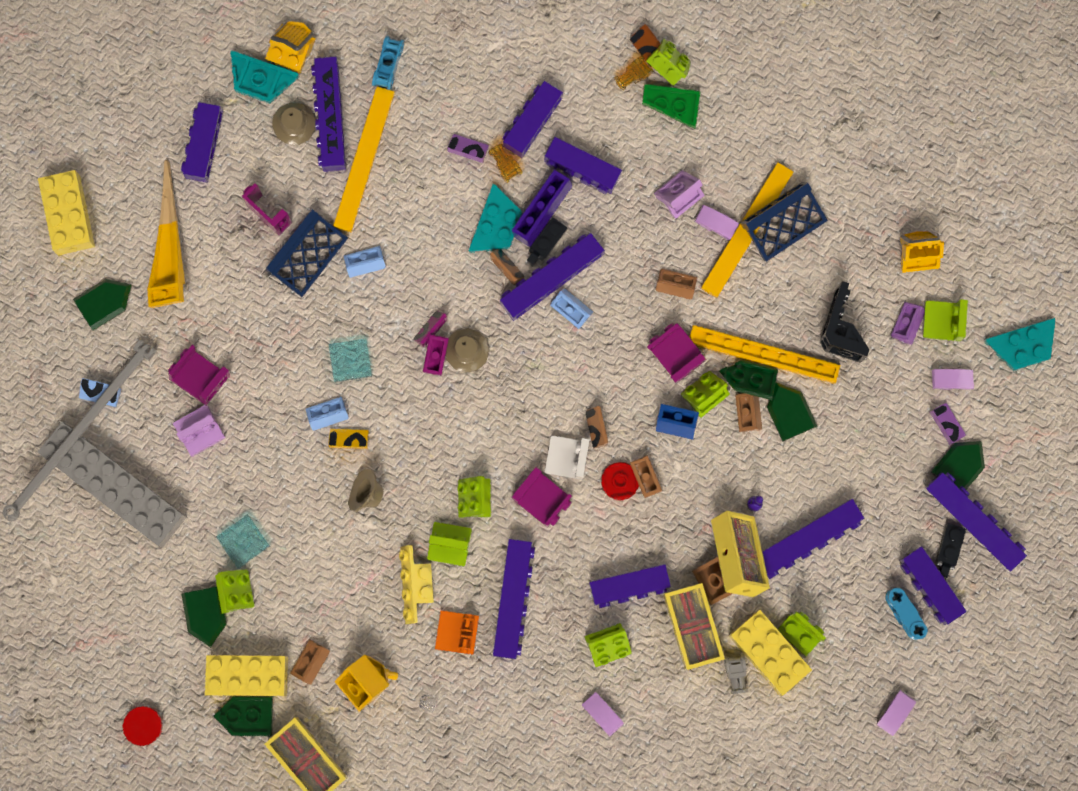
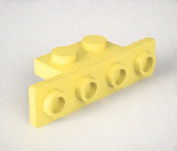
M406 545L400 547L399 552L402 567L400 577L403 583V618L405 619V624H414L418 622L417 604L434 603L431 564H414L413 546Z

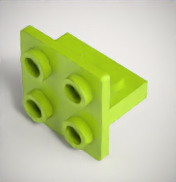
M665 39L661 41L660 46L646 60L673 86L682 77L684 79L687 77L691 65L689 58L677 51L676 46L671 41Z
M711 371L702 374L692 385L687 386L681 393V396L690 403L695 412H699V417L702 418L729 396L730 393L726 388L728 387L727 383Z
M484 476L459 479L457 487L458 517H491V480L484 478Z
M434 522L432 534L429 538L430 545L427 559L465 566L472 529Z
M247 569L218 572V575H215L222 614L254 607Z
M621 623L584 636L595 667L606 665L609 662L632 654L626 631Z

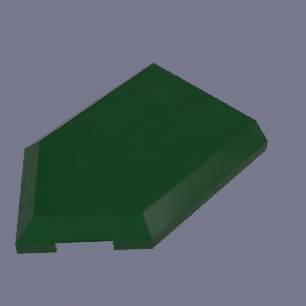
M105 279L73 300L90 328L94 331L126 311L132 284Z
M740 360L728 368L724 367L719 370L734 391L769 400L773 399L778 369Z
M776 382L773 399L769 400L767 409L782 442L818 427L802 392Z
M982 441L954 443L931 473L937 476L941 471L944 474L948 472L956 480L954 484L958 488L962 486L967 490L985 468Z
M217 587L181 594L188 633L211 648L227 625L225 613L222 614Z
M233 696L213 717L231 736H272L273 696Z

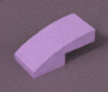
M705 205L702 206L694 221L708 231H714L727 240H731L739 224L728 216Z
M934 369L932 370L933 389H974L973 370Z
M900 690L878 720L877 725L894 736L913 709L916 701Z
M597 692L582 704L583 708L609 737L624 724Z

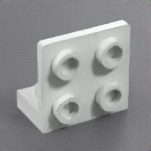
M551 436L545 473L583 480L590 439L582 438V440Z

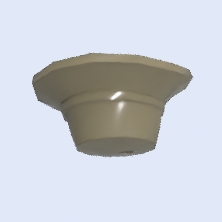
M288 103L280 107L273 115L272 128L276 137L285 144L300 145L309 141L315 132V117L311 109L304 104Z
M469 328L457 330L448 339L446 360L455 370L464 373L477 371L487 362L489 354L487 340L478 331Z
M365 468L356 477L348 501L351 511L358 512L364 507L375 508L380 504L384 489L376 481L377 477L373 469Z

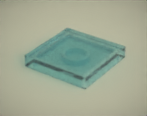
M366 338L328 344L334 383L372 377Z
M248 514L216 536L238 569L270 547Z

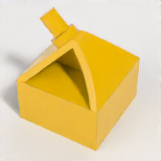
M364 654L347 667L334 682L360 712L389 686L388 679L397 680L398 672L389 671L379 661Z

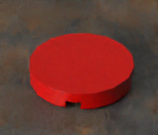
M616 462L609 465L601 477L603 491L614 500L623 501L631 498L639 487L632 467L625 462Z
M146 706L136 707L125 716L122 725L123 733L127 740L134 745H150L162 733V718L153 708Z

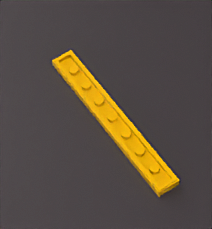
M376 87L333 225L336 229L350 233L353 231L395 91Z
M777 162L743 220L777 199L794 171ZM741 224L701 287L703 291L715 298H718L752 242L748 232L743 229ZM760 227L753 231L755 235L757 234Z
M696 325L692 326L690 339L697 347L836 384L841 366L836 363Z

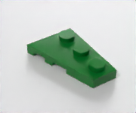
M645 84L643 105L696 129L700 91Z

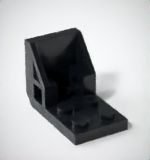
M842 281L835 291L820 338V344L825 352L861 363L868 356L870 349L852 323L840 320L845 311V308L842 306L848 300L851 292L848 289L849 283Z

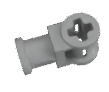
M744 654L729 658L724 656L725 671L728 679H731V694L748 692L744 676H747Z

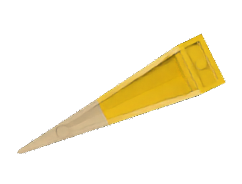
M168 160L164 161L159 229L147 288L148 307L150 308L184 302L183 285L185 284L170 162Z

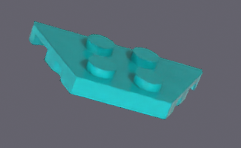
M232 50L230 52L234 90L237 93L271 104L299 78V73Z
M495 184L492 185L471 242L469 253L510 249L514 235L511 230L521 218L523 212Z
M1055 318L985 339L984 342L996 352L1000 359L1006 362V365L1012 371L1051 359L1056 320Z

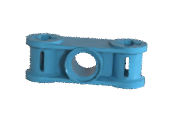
M385 36L380 59L373 76L372 86L378 85L386 87L388 90L392 89L399 59L404 49V40L398 41ZM386 61L393 62L391 65L384 64Z
M900 588L889 590L885 595V600L908 637L913 640L924 638L928 632L927 626L905 592ZM894 594H898L897 600L893 601L892 597H894ZM919 627V634H914L915 628Z

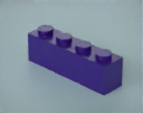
M546 81L542 85H537L533 92V98L531 101L529 99L523 106V113L521 116H516L512 123L514 125L511 131L507 130L502 138L504 140L503 147L520 158L524 157L563 99V92Z
M198 102L197 108H194L193 119L195 120L193 126L191 125L189 129L190 143H187L185 148L186 161H183L181 166V172H183L186 179L206 183L209 181L223 116L221 106Z
M554 137L544 156V162L550 168H559L563 170L565 175L569 177L575 176L580 179L581 183L587 186L591 184L597 187V190L603 194H612L622 174L621 169Z
M553 170L511 230L517 240L531 247L573 187L568 177Z
M922 546L899 560L902 571L906 575L909 574L913 580L911 581L913 587L917 591L920 590L924 596L922 598L927 607H931L934 610L935 614L933 615L938 623L948 625L967 612Z
M666 564L589 582L594 606L599 605V609L611 606L610 602L618 601V604L629 602V598L635 596L637 600L649 597L648 593L656 592V595L667 593V589L671 588Z

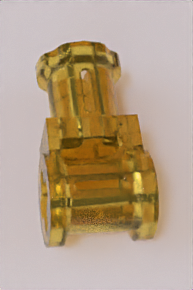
M643 56L638 57L627 66L626 72L614 77L616 84L622 91L626 90V87L633 82L637 84L647 79L654 72L645 63Z
M501 143L494 146L488 153L494 157L501 177L508 183L511 178L518 174L521 175L523 172L511 154L507 155L503 149L504 145Z

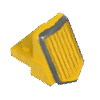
M285 22L281 24L270 38V47L265 59L296 73H301L307 56H310L316 38L313 37V32L304 23Z
M916 231L900 236L902 273L940 269V260L943 258L944 241H941L939 237L929 231Z

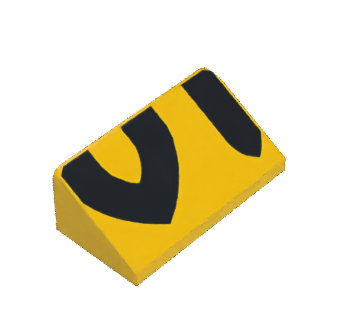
M330 429L328 447L368 449L369 430Z

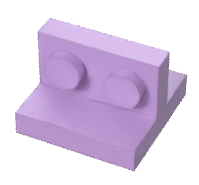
M683 170L654 192L656 198L665 204L675 219L705 196L700 189L703 186L701 181Z
M206 405L172 423L178 432L179 440L184 443L191 457L225 439L222 430Z

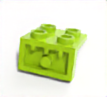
M960 299L957 303L927 300L924 310L923 338L961 342L966 337L968 300Z
M796 611L791 613L777 630L789 643L807 657L819 642L826 639L823 635L825 632L819 626L811 625L808 622L810 619L803 612L799 613Z

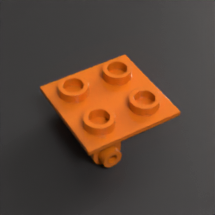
M440 611L435 649L474 655L479 616Z

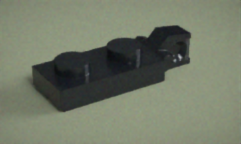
M552 217L529 249L531 255L527 259V263L533 267L538 260L543 261L566 233L568 227Z
M949 523L946 524L936 559L937 565L940 566L939 572L943 578H948L950 569H955L966 533L965 528Z

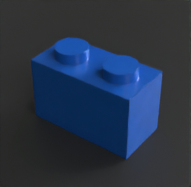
M661 404L656 431L693 440L699 412Z

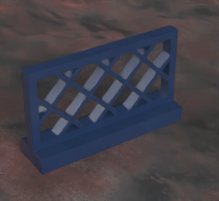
M799 183L740 222L765 262L828 221L813 196L809 183ZM806 195L810 199L809 208L800 206L802 198ZM790 206L796 207L793 218L785 217L786 209ZM799 208L808 210L806 221L797 220ZM811 212H817L821 220L816 223H810ZM773 217L780 218L778 229L769 227ZM784 219L792 220L790 232L781 230ZM796 222L805 223L803 232L800 234L794 233ZM758 227L765 228L762 239L756 238L753 233ZM768 229L777 231L775 242L766 240ZM781 232L789 233L788 242L785 244L778 243ZM765 242L774 244L772 252L768 255L764 251Z
M312 209L266 267V271L300 297H303L348 240V237ZM318 221L325 225L326 233L315 234L314 226ZM337 234L342 238L338 245L330 246L329 235ZM327 236L328 246L317 247L316 237ZM313 237L315 248L303 249L302 241L305 238ZM328 249L329 257L327 260H318L317 250ZM315 250L316 261L305 262L304 252ZM296 252H302L303 262L292 264L291 255ZM317 264V273L307 275L306 265ZM303 265L305 276L294 277L292 266ZM283 267H290L291 277L283 278L277 273ZM305 278L306 287L301 292L295 287L294 280Z

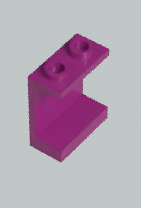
M256 183L252 186L249 185L242 195L247 207L280 236L292 224L288 213L281 209L272 219L268 217L255 204L263 196Z
M671 323L664 329V334L660 337L656 335L649 341L650 345L647 348L653 352L671 375L673 381L678 383L707 359L678 323L675 325Z
M191 345L189 349H184L180 355V360L177 363H173L168 370L170 381L206 406L230 377L227 368L223 366L219 369L199 355L194 345Z
M537 467L534 468L512 496V500L547 528L550 524L554 526L560 519L558 514L562 509L566 511L572 504V501H570L572 495L564 492L544 476Z

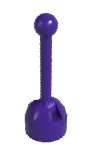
M752 496L747 501L748 509L753 512L759 511L763 506L762 496Z

